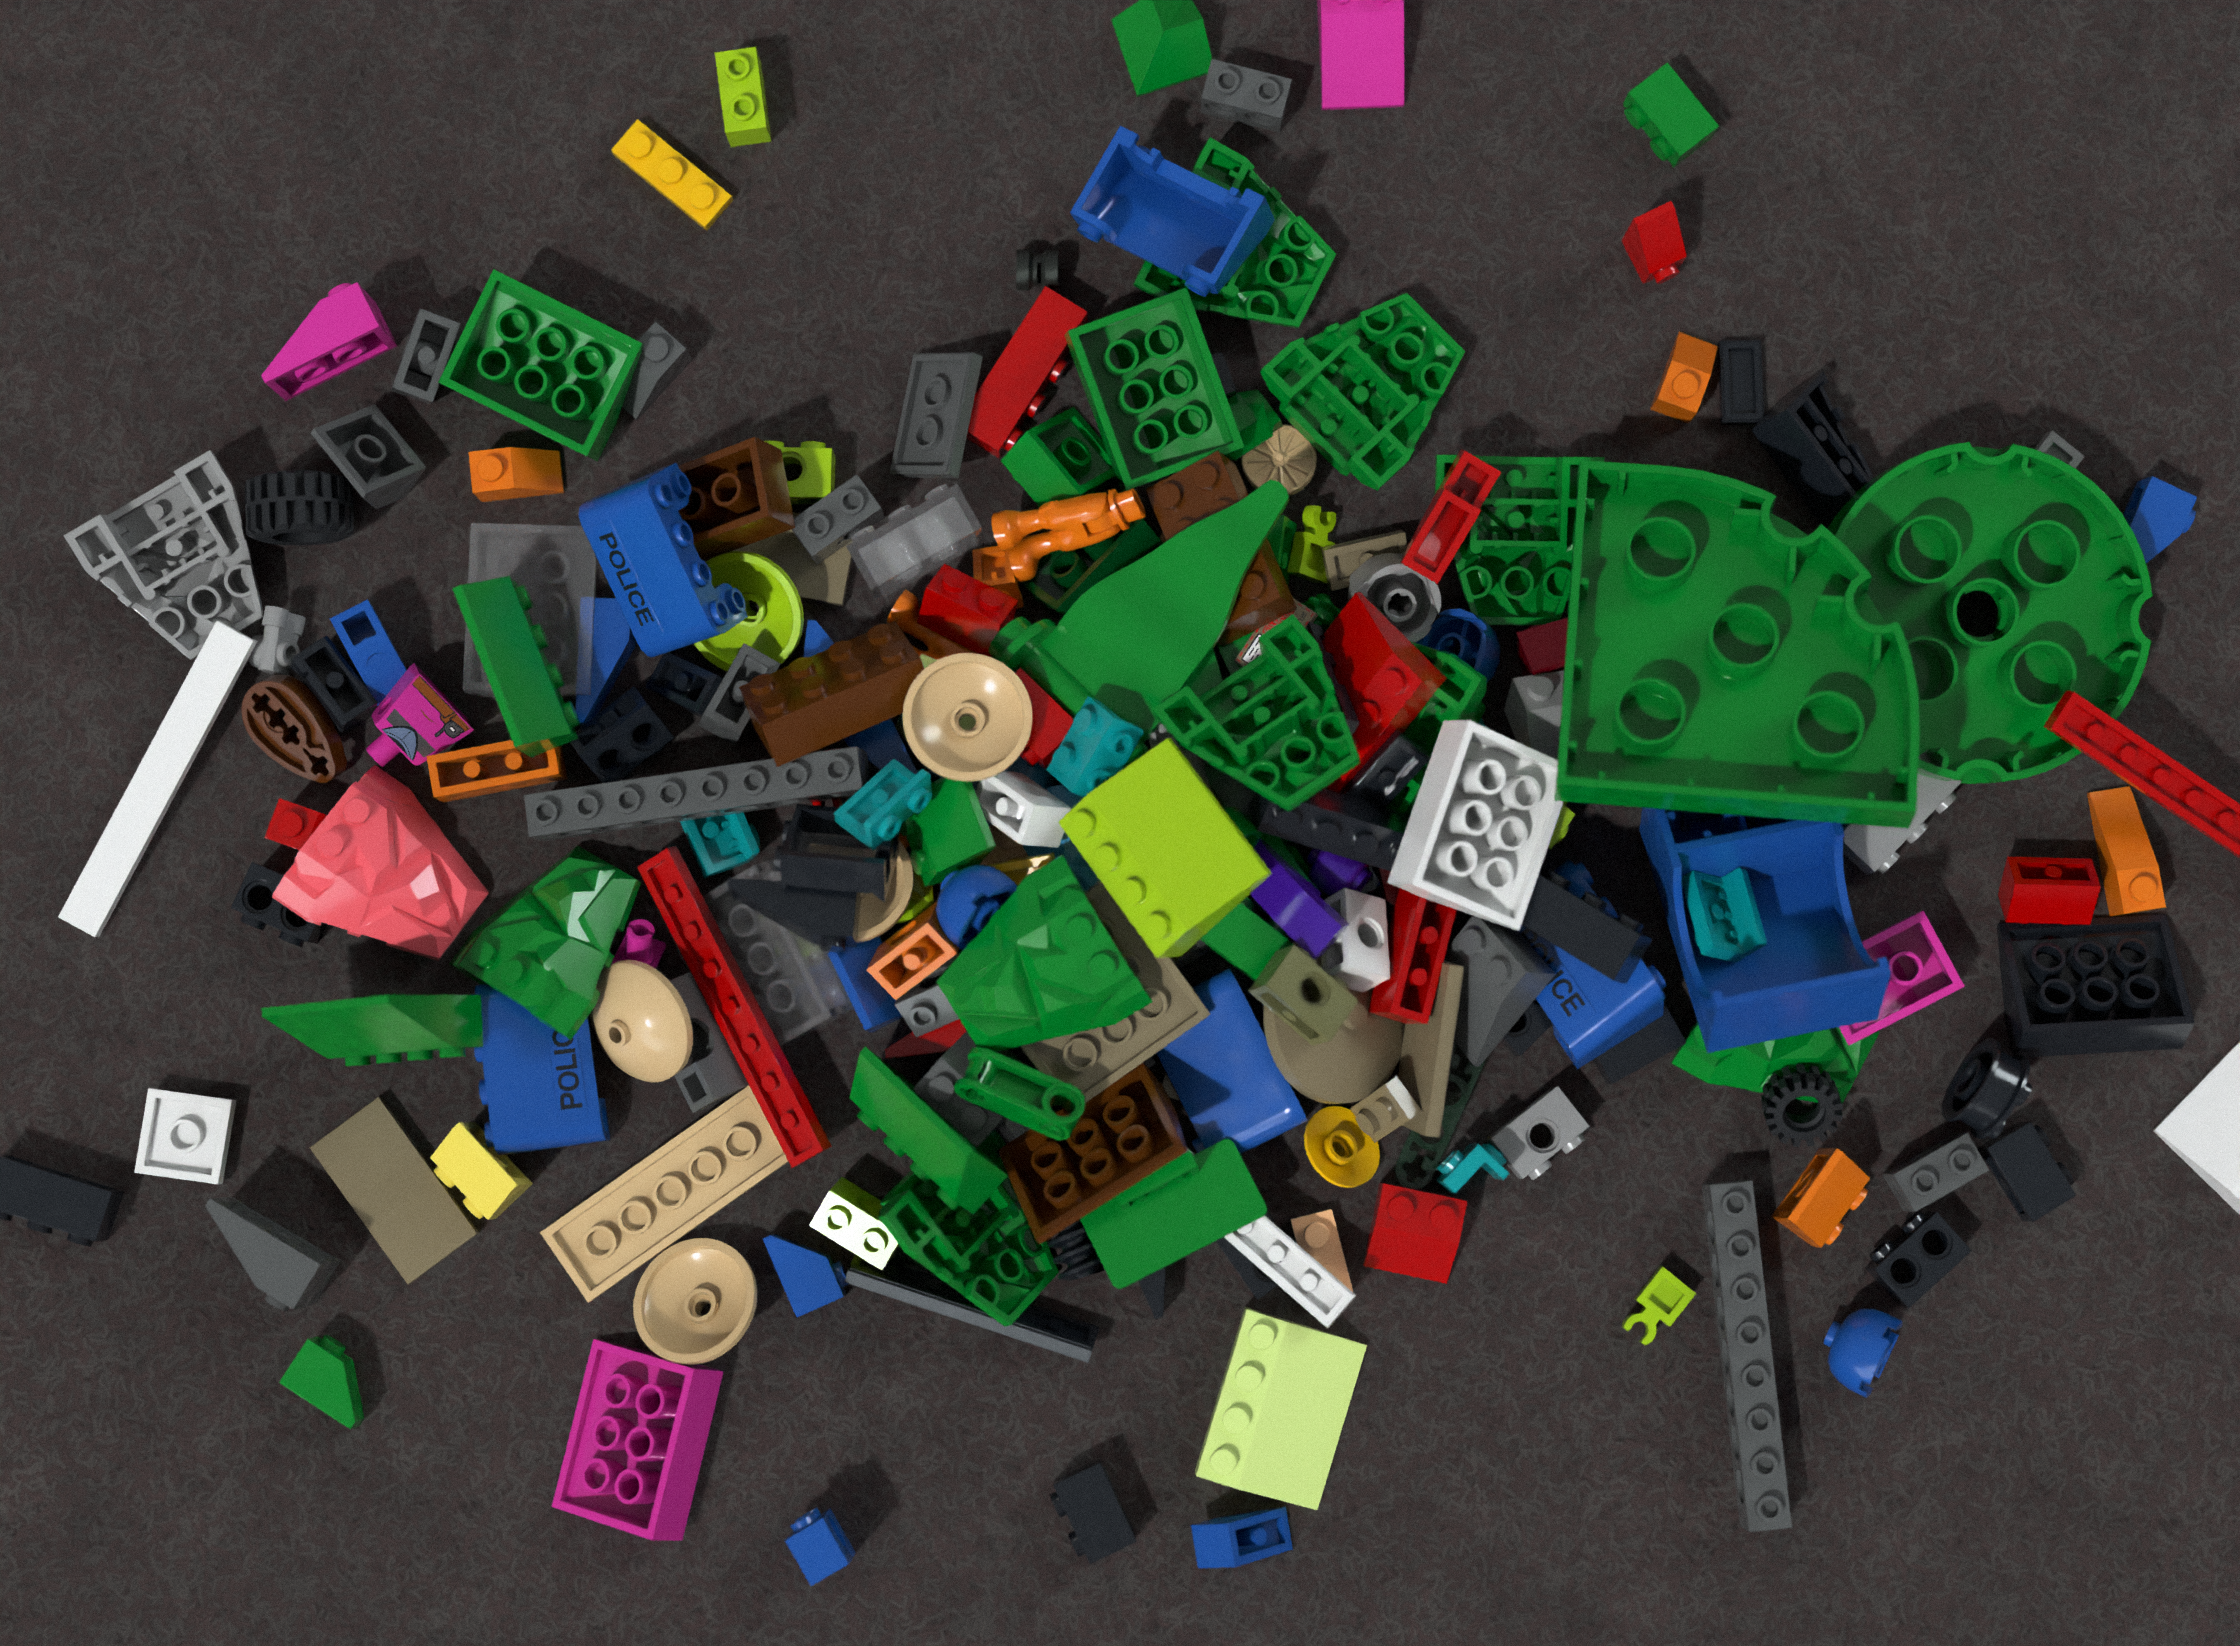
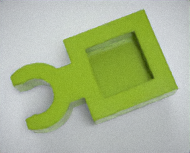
M1306 506L1302 514L1305 530L1304 532H1295L1287 573L1313 583H1327L1321 548L1335 545L1334 542L1327 540L1328 533L1335 526L1336 513L1321 512L1320 506Z
M1660 1266L1634 1298L1643 1308L1640 1312L1629 1314L1624 1319L1622 1328L1629 1331L1634 1323L1643 1322L1646 1332L1639 1342L1643 1345H1648L1656 1336V1324L1660 1320L1670 1327L1696 1293L1666 1268Z

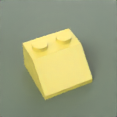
M459 1122L452 1128L430 1157L437 1165L434 1169L435 1174L449 1188L456 1185L466 1196L462 1201L463 1204L478 1219H481L483 1216L487 1220L496 1219L533 1184L507 1155H498L494 1147H487L484 1131L476 1122Z

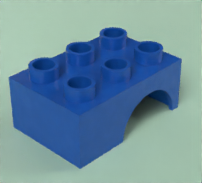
M1642 808L1640 834L1707 1053L1878 1019L1891 970L1886 957L1877 958L1876 963L1870 958L1858 934L1845 882L1843 866V841L1845 834L1841 823ZM1737 868L1747 870L1767 940L1765 946L1736 963L1701 955L1700 948L1695 941V930L1690 911L1685 903V893L1681 878L1692 870L1721 878Z

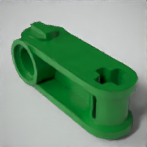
M981 1047L970 1049L967 1055L969 1064L963 1078L958 1079L954 1085V1091L961 1098L1042 1133L1049 1138L1061 1141L1071 1136L1085 1108V1096L1081 1089L992 1050ZM979 1073H982L981 1079H977ZM1058 1105L1063 1107L1069 1116L1057 1115L1053 1112L1051 1106Z

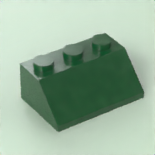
M1142 518L1130 522L1129 529L1124 531L1121 529L1116 535L1102 542L1073 551H1055L1043 556L1039 560L1036 576L1031 580L1022 583L1018 581V583L1060 622L1066 612L1084 592L1109 575L1151 553L1162 545L1163 542Z

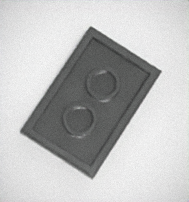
M973 352L913 354L889 474L901 478H959L982 356Z

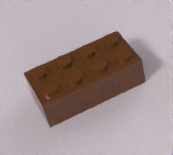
M753 437L678 466L691 484L689 503L678 510L682 520L692 530L693 544L701 560H709L719 554L734 551L795 528L781 449L757 437Z
M1219 450L1145 489L1166 541L1194 523L1230 507L1249 495L1236 464ZM1268 539L1263 543L1244 577L1228 623L1217 642L1223 647L1297 609Z
M893 621L888 624L876 625L869 629L867 633L851 640L838 641L827 650L811 657L798 658L791 662L789 666L771 674L758 675L750 683L740 686L739 689L756 732L774 763L779 767L902 714L908 690L916 677L924 670L918 653L897 623Z

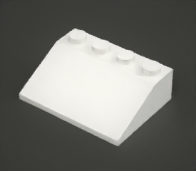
M1470 720L1443 721L1387 883L1436 903L1514 930H1520L1564 802L1554 801L1557 760Z
M2240 1040L2153 1129L2239 1215Z

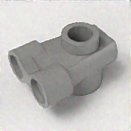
M265 606L262 620L264 633L263 635L252 637V639L258 642L248 659L250 664L258 668V670L271 675H288L291 659L299 653L297 642L298 638L303 635L306 618L290 613L288 610L280 607Z

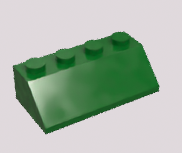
M510 576L463 584L452 588L515 748L529 757H534L578 739L574 728L580 725L578 715L571 701L567 703L563 701L559 688L565 686L564 680L555 662L548 663L543 649L549 647V643L541 624L533 625L528 610L534 608L526 586L524 584L518 586Z
M865 1046L859 1053L850 1093V1099L861 1109L856 1116L872 1131L876 1132L880 1128L887 1135L883 1139L884 1144L900 1158L906 1153L913 1160L909 1168L925 1183L928 1184L933 1180L940 1187L936 1195L950 1208L956 1210L960 1205L974 1214L1008 1175L979 1147L971 1143L913 1090L915 1086L902 1073Z

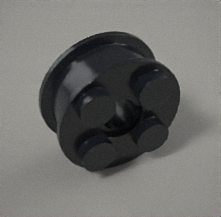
M1993 1038L1985 1039L1979 1043L1960 1064L1946 1090L1941 1110L1943 1118L1949 1122L1962 1121L1970 1126L1971 1134L1978 1139L1988 1136L1992 1139L1996 1138L2005 1127L2006 1120L2015 1106L2022 1105L2030 1095L2032 1084L2027 1082L2030 1073L2029 1060L2022 1055L2011 1057L2001 1051L2000 1043Z

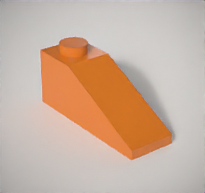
M2130 786L2087 793L2109 917L2166 907L2159 866Z

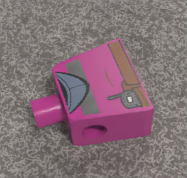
M413 663L372 713L371 717L374 724L382 734L366 748V751L381 767H384L400 752L413 765L418 766L427 761L426 756L438 754L470 734L474 729L469 719Z

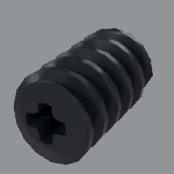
M1080 1219L1058 1232V1235L1048 1242L1049 1248H1062L1063 1251L1053 1259V1263L1067 1265L1068 1267L1058 1275L1060 1281H1072L1105 1271L1104 1267H1098L1101 1261L1096 1251H1093L1094 1247Z

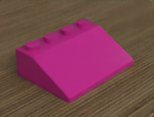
M593 1339L552 1507L649 1540L682 1541L724 1372L700 1364L684 1365L673 1363L653 1352Z

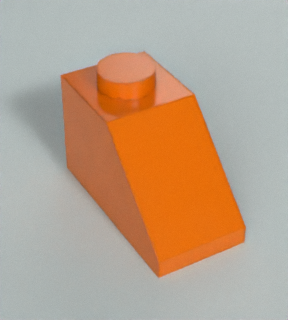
M1679 332L1650 410L1689 424L1697 414L1711 377L1718 346Z
M506 447L468 452L472 493L481 502L564 493L560 451Z

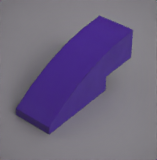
M1260 838L1253 849L1272 874L1250 893L1251 896L1313 959L1321 957L1350 924L1320 897L1322 894Z

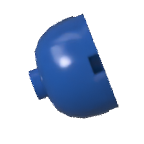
M1458 608L1444 610L1439 613L1442 617L1437 619L1431 625L1432 629L1416 643L1455 654L1484 675L1488 683L1495 676L1500 664L1501 649L1496 632L1481 617Z
M974 865L960 871L951 872L941 883V892L936 905V916L940 928L954 944L963 950L970 940L974 939L990 921L993 913L998 908H1001L1014 893L1017 886L1016 883L1003 872L988 865Z
M1859 1309L1852 1312L1842 1324L1834 1321L1827 1332L1823 1344L1830 1347L1827 1361L1831 1373L1838 1382L1849 1390L1867 1398L1873 1388L1866 1385V1383L1870 1385L1873 1376L1880 1378L1899 1336L1891 1330L1901 1328L1903 1321L1875 1309Z

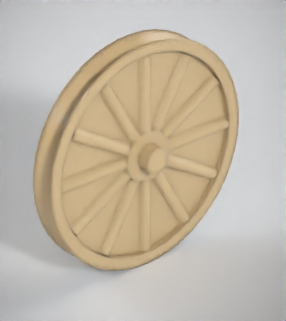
M1282 424L1281 428L1273 432L1271 438L1242 456L1244 475L1255 489L1269 480L1280 482L1287 489L1289 496L1298 493L1309 484L1315 473L1317 463L1315 448L1295 427Z

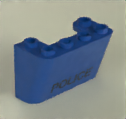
M676 462L593 497L582 503L579 507V519L629 627L641 650L651 658L724 634L748 617L745 610L744 597L737 588H733L727 583L713 586L711 571L708 565L700 559L693 544L692 530L682 520L678 510L689 503L691 484L687 476L680 471Z
M1568 859L1554 870L1572 881L1569 889L1583 896L1584 892L1588 891L1597 896L1590 887L1594 884V881L1581 862L1574 865ZM1605 896L1601 897L1602 900L1608 903L1605 911L1618 918L1609 900ZM1521 925L1518 931L1556 974L1537 996L1536 1000L1553 1023L1555 1038L1577 1069L1664 1015V999H1666V996L1662 989L1666 987V983L1654 965L1647 968L1644 962L1640 960L1627 984L1616 982Z
M486 984L476 985L475 994L471 995H481L483 1047H475L474 1053L476 1061L478 1063L483 1062L485 1079L479 1080V1094L482 1104L488 1105L490 1122H485L484 1124L487 1147H494L498 1155H512L609 1141L610 1132L605 1098L598 1097L588 1017L573 1038L569 1040L540 1022L527 1009Z

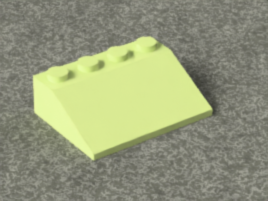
M1245 1307L1196 1465V1476L1235 1489L1318 1510L1367 1345Z

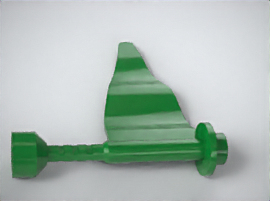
M1269 480L1239 502L1194 523L1151 553L1096 583L1076 600L1058 624L1054 623L1051 619H1043L1033 625L1022 616L1013 619L994 637L989 646V654L1009 667L1014 673L1021 668L1073 719L1089 696L1101 701L1121 719L1139 726L1143 730V734L1124 766L1126 768L1149 752L1145 742L1161 724L1152 709L1186 686L1221 637L1248 568L1290 500L1287 489L1280 482ZM1223 807L1254 848L1261 836V832L1257 831L1255 824L1237 807Z

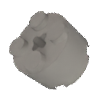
M1385 553L1370 558L1350 575L1348 602L1356 592H1361L1409 641L1417 642L1421 640L1432 629L1431 625L1441 609V594L1438 585L1400 563L1404 554ZM1398 593L1399 595L1395 597L1396 604L1390 606L1388 602L1392 600L1391 596Z

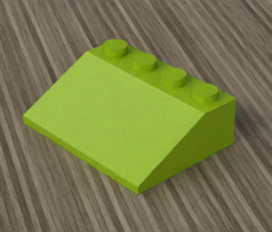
M1168 738L1088 793L1058 822L1156 958L1182 956L1272 874L1173 740Z

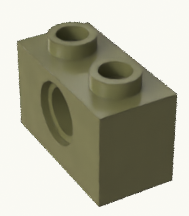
M1292 945L1274 953L1248 992L1312 1046L1331 1041L1358 1002V999L1348 991L1349 987L1342 979L1335 975L1327 974L1316 964L1317 960L1313 959L1306 950ZM1302 983L1309 988V1002L1302 996Z

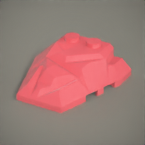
M374 765L358 782L355 781L351 784L302 846L295 857L294 864L283 876L272 894V898L307 922L320 926L322 923L347 930V934L361 937L362 934L385 941L386 946L439 961L485 901L489 892L420 804L413 792L407 786Z

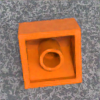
M1819 1148L1771 1217L1812 1247L1822 1248L1824 1243L1831 1245L1844 1227L1840 1221L1849 1208L1852 1211L1857 1209L1865 1199L1868 1190L1864 1186L1870 1178L1838 1148Z

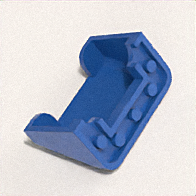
M1120 126L1070 211L1073 219L1079 224L1077 231L1096 243H1099L1102 238L1185 280L1184 285L1200 296L1206 297L1209 292L1218 294L1264 239L1274 223L1275 218L1266 198L1246 188L1243 195L1234 187L1227 190L1164 159L1161 152L1155 148L1149 150L1142 145L1137 146L1136 143L1140 138L1139 135Z
M1230 968L1193 986L1192 988L1211 1015L1156 1054L1198 1135V1138L1191 1141L1196 1152L1198 1153L1224 1139H1230L1234 1142L1241 1155L1307 1122L1303 1109L1290 1084L1276 1066L1266 1037Z

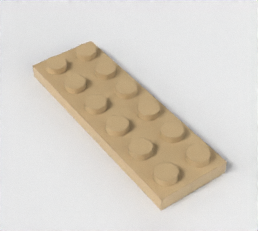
M747 1086L541 1231L540 1234L589 1303L788 1163V1160L750 1086Z

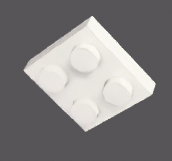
M148 1088L134 1173L223 1184L236 1100Z

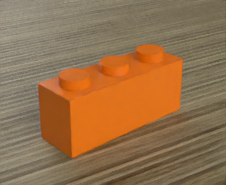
M512 740L426 756L433 798L442 802L568 779L562 745L534 757H529L516 749Z

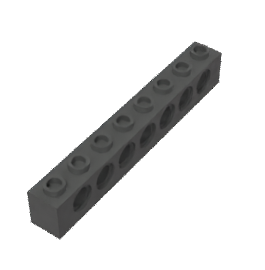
M855 746L809 753L779 767L776 766L773 759L527 794L524 795L528 836L541 841H550L852 797L870 780L867 752Z
M1740 1180L1701 1184L1740 1527L1748 1532L1792 1528L1753 1181Z

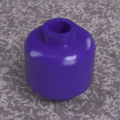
M1316 848L1312 849L1306 860L1311 865L1308 874L1310 881L1315 883L1328 896H1332L1343 888L1361 892L1372 875V871L1368 869V864Z

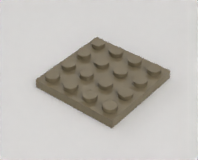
M1101 881L1085 890L1086 897L1126 962L1134 969L1153 1002L1115 1025L1021 1046L1038 1071L1081 1089L1085 1096V1103L1211 1015L1171 957L1156 958Z

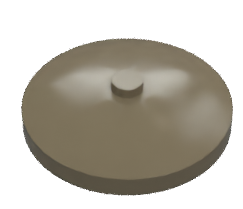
M1321 957L1316 958V964L1322 968ZM1302 983V996L1309 1002V988ZM1374 987L1364 993L1349 989L1348 991L1358 999V1002L1333 1039L1314 1046L1264 1005V1030L1272 1058L1287 1082L1302 1095L1326 1104L1352 1103L1367 1098L1389 1079L1401 1055L1405 1023L1368 1012Z

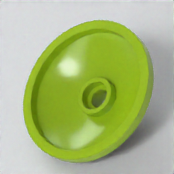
M747 551L725 552L706 561L705 563L711 571V582L714 587L727 583L742 593L748 617L724 634L694 643L699 652L711 663L725 671L729 670L743 643L781 664L786 661L796 649L802 636L804 625L801 598L790 577L770 559ZM750 600H753L758 604V612H755L751 609L749 604Z

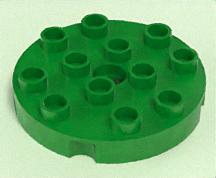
M1970 442L1947 445L1912 457L1874 477L1859 489L1854 497L1840 509L1827 528L1850 549L1872 575L1867 595L1881 614L1885 624L1898 621L1903 630L1913 661L1919 694V756L1925 752L1931 759L1930 763L1918 760V774L1943 781L1960 780V784H1980L2024 779L2047 772L2082 753L2043 727L2066 690L2077 693L2115 720H2117L2129 703L2141 679L2151 645V640L2143 634L2139 625L2140 609L2144 602L2153 596L2149 572L2135 534L2123 514L2092 480L2074 467L2049 454L2016 444H2011L2001 449L1972 447ZM1982 591L1991 595L1994 599L1998 611L1996 615L1997 626L1993 634L1975 637L1962 630L1957 619V605L1963 593Z

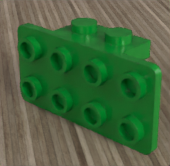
M1224 1139L1192 1155L1191 1151L1180 1155L1088 1213L1080 1220L1112 1285L1117 1289H1124L1264 1217L1267 1213V1207L1234 1142L1230 1139Z

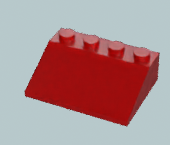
M1356 592L1326 630L1324 633L1325 638L1322 641L1325 650L1333 654L1337 664L1333 671L1338 683L1345 685L1359 720V725L1353 733L1352 739L1360 758V764L1324 787L1337 793L1342 791L1396 729L1401 733L1406 730L1446 679L1361 592Z

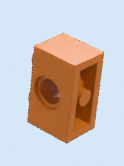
M937 901L879 945L867 968V971L895 1000L955 956L959 950V947L940 928L936 916Z

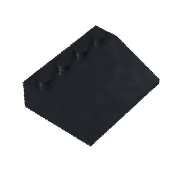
M2166 914L2092 918L2090 925L1998 923L1997 935L2004 1017L2013 1057L2017 1055L2042 1057L2183 1049L2195 1021Z

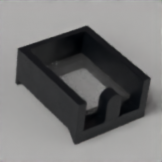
M797 804L792 820H786L784 823L783 846H777L775 851L774 870L781 872L782 890H786L787 885H794V887L873 893L885 903L899 854V831L891 840H884L872 851L835 822L834 812L839 807Z

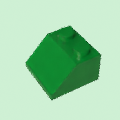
M1074 407L1027 430L1001 460L1012 477L1020 483L1038 507L1049 501H1059L1081 495L1099 493V491L1116 479L1103 441Z
M944 777L932 782V797L928 805L920 813H913L901 825L899 832L902 836H906L911 848L912 867L917 875H921L925 887L941 883L953 871H960L966 867L979 865L996 846L972 782L954 781Z

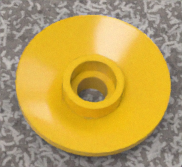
M1341 1106L1325 1107L1316 1112L1308 1121L1304 1132L1305 1150L1312 1166L1324 1179L1340 1187L1353 1188L1366 1183L1373 1177L1380 1160L1378 1141L1374 1143L1371 1137L1360 1129L1356 1116L1350 1109Z

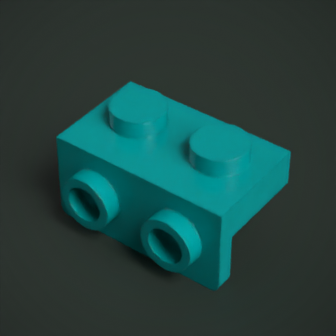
M1088 696L1080 711L1075 715L1070 729L1059 748L1055 751L1052 761L1046 770L1069 791L1085 797L1124 768L1140 740L1143 730L1139 726L1121 719L1101 701Z
M892 759L834 812L835 822L873 851L884 840H891L898 833L901 825L913 813H920L928 805L932 797L930 774L921 769L915 775L897 760Z
M744 813L680 822L704 879L749 863L760 852L758 832L753 824H748Z
M1737 868L1722 878L1694 870L1681 877L1685 893V903L1690 911L1695 930V941L1700 948L1701 955L1736 963L1766 945V936L1746 869Z
M1470 1143L1462 1152L1453 1150L1437 1166L1441 1174L1435 1181L1447 1192L1456 1193L1481 1166L1494 1179L1504 1180L1509 1175V1172L1502 1167L1507 1160L1489 1143L1482 1146Z

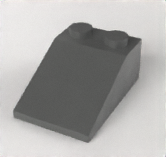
M1473 915L1450 943L1444 960L1464 968L1454 1042L1474 1066H1480L1556 974L1518 930Z
M234 1197L209 1198L205 1207L256 1288L267 1294L264 1300L285 1312L289 1308L294 1310L315 1305L339 1265L340 1260Z

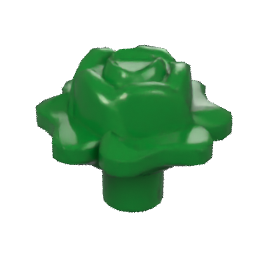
M1324 593L1317 594L1316 597H1310L1305 603H1302L1317 613L1318 616L1313 623L1322 626L1324 633L1342 611L1334 606L1331 597Z

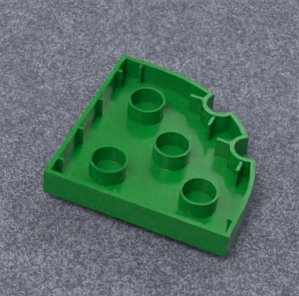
M1580 460L1554 801L1909 828L1917 812L1920 735L1919 694L1913 661L1899 622L1886 625L1881 614L1867 595L1872 575L1850 549L1822 524L1813 533L1807 535L1791 523L1772 514L1776 496L1766 490L1734 478L1696 469Z

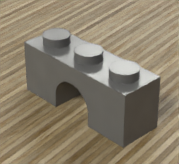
M689 972L669 981L682 997L693 1029L692 1062L690 1066L680 1071L674 1077L692 1113H695L733 1096L749 1086L692 973Z

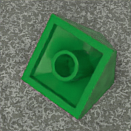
M1139 0L1111 19L1137 97L1208 74L1212 59L1203 18L1193 0Z

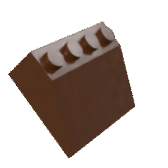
M1144 1062L1085 1103L1084 1112L1068 1139L1058 1141L1030 1129L998 1149V1153L1034 1237L1039 1244L1187 1151L1178 1115L1164 1086ZM1064 1108L1056 1112L1059 1116H1069Z

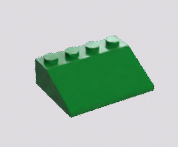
M493 269L438 383L598 462L617 423L644 344Z
M1187 287L1068 330L1065 333V339L1121 492L1177 473L1218 450L1225 455L1244 448Z
M381 995L261 1008L263 1018L326 1059L345 1058V1066L371 1065V1057H376V1064L402 1062V1054H407L408 1061L433 1060L434 1051H439V1058L466 1057L465 1048L483 1047L481 995Z

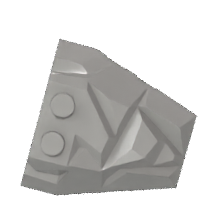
M212 450L173 471L175 476L108 515L99 514L63 535L84 570L96 581H101L118 596L117 599L127 607L133 608L149 622V626L190 660L198 656L216 621H221L240 632L261 620L264 615L235 487Z

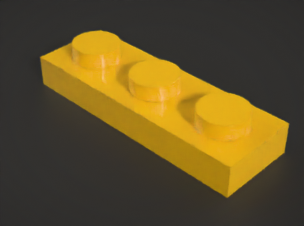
M638 119L611 149L613 155L706 231L733 201L732 196Z

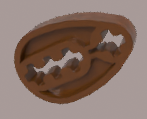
M273 675L254 684L246 692L241 710L244 726L251 739L269 757L293 773L319 783H327L345 771L347 759L341 738L328 713L305 684L288 675ZM267 696L270 698L268 705L265 703ZM280 709H282V710L285 712V714H286V715L284 716V718H283V720H284L285 722H283V721L279 718V716H280V714H281V710H280ZM296 727L299 729L297 736L293 732ZM324 757L328 761L326 767L322 764Z

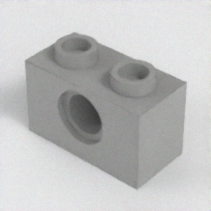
M1552 1086L1491 1134L1487 1140L1507 1160L1506 1164L1518 1179H1524L1528 1175L1534 1180L1552 1166L1548 1159L1560 1149L1567 1154L1586 1139L1582 1132L1590 1126L1558 1086ZM1539 1123L1546 1125L1551 1133L1550 1142L1543 1148H1537L1530 1140L1531 1129Z

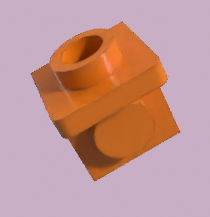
M999 546L973 550V578L1019 600L1017 608H1022L1023 597L1018 586V580L1011 568L1009 550L1003 551Z

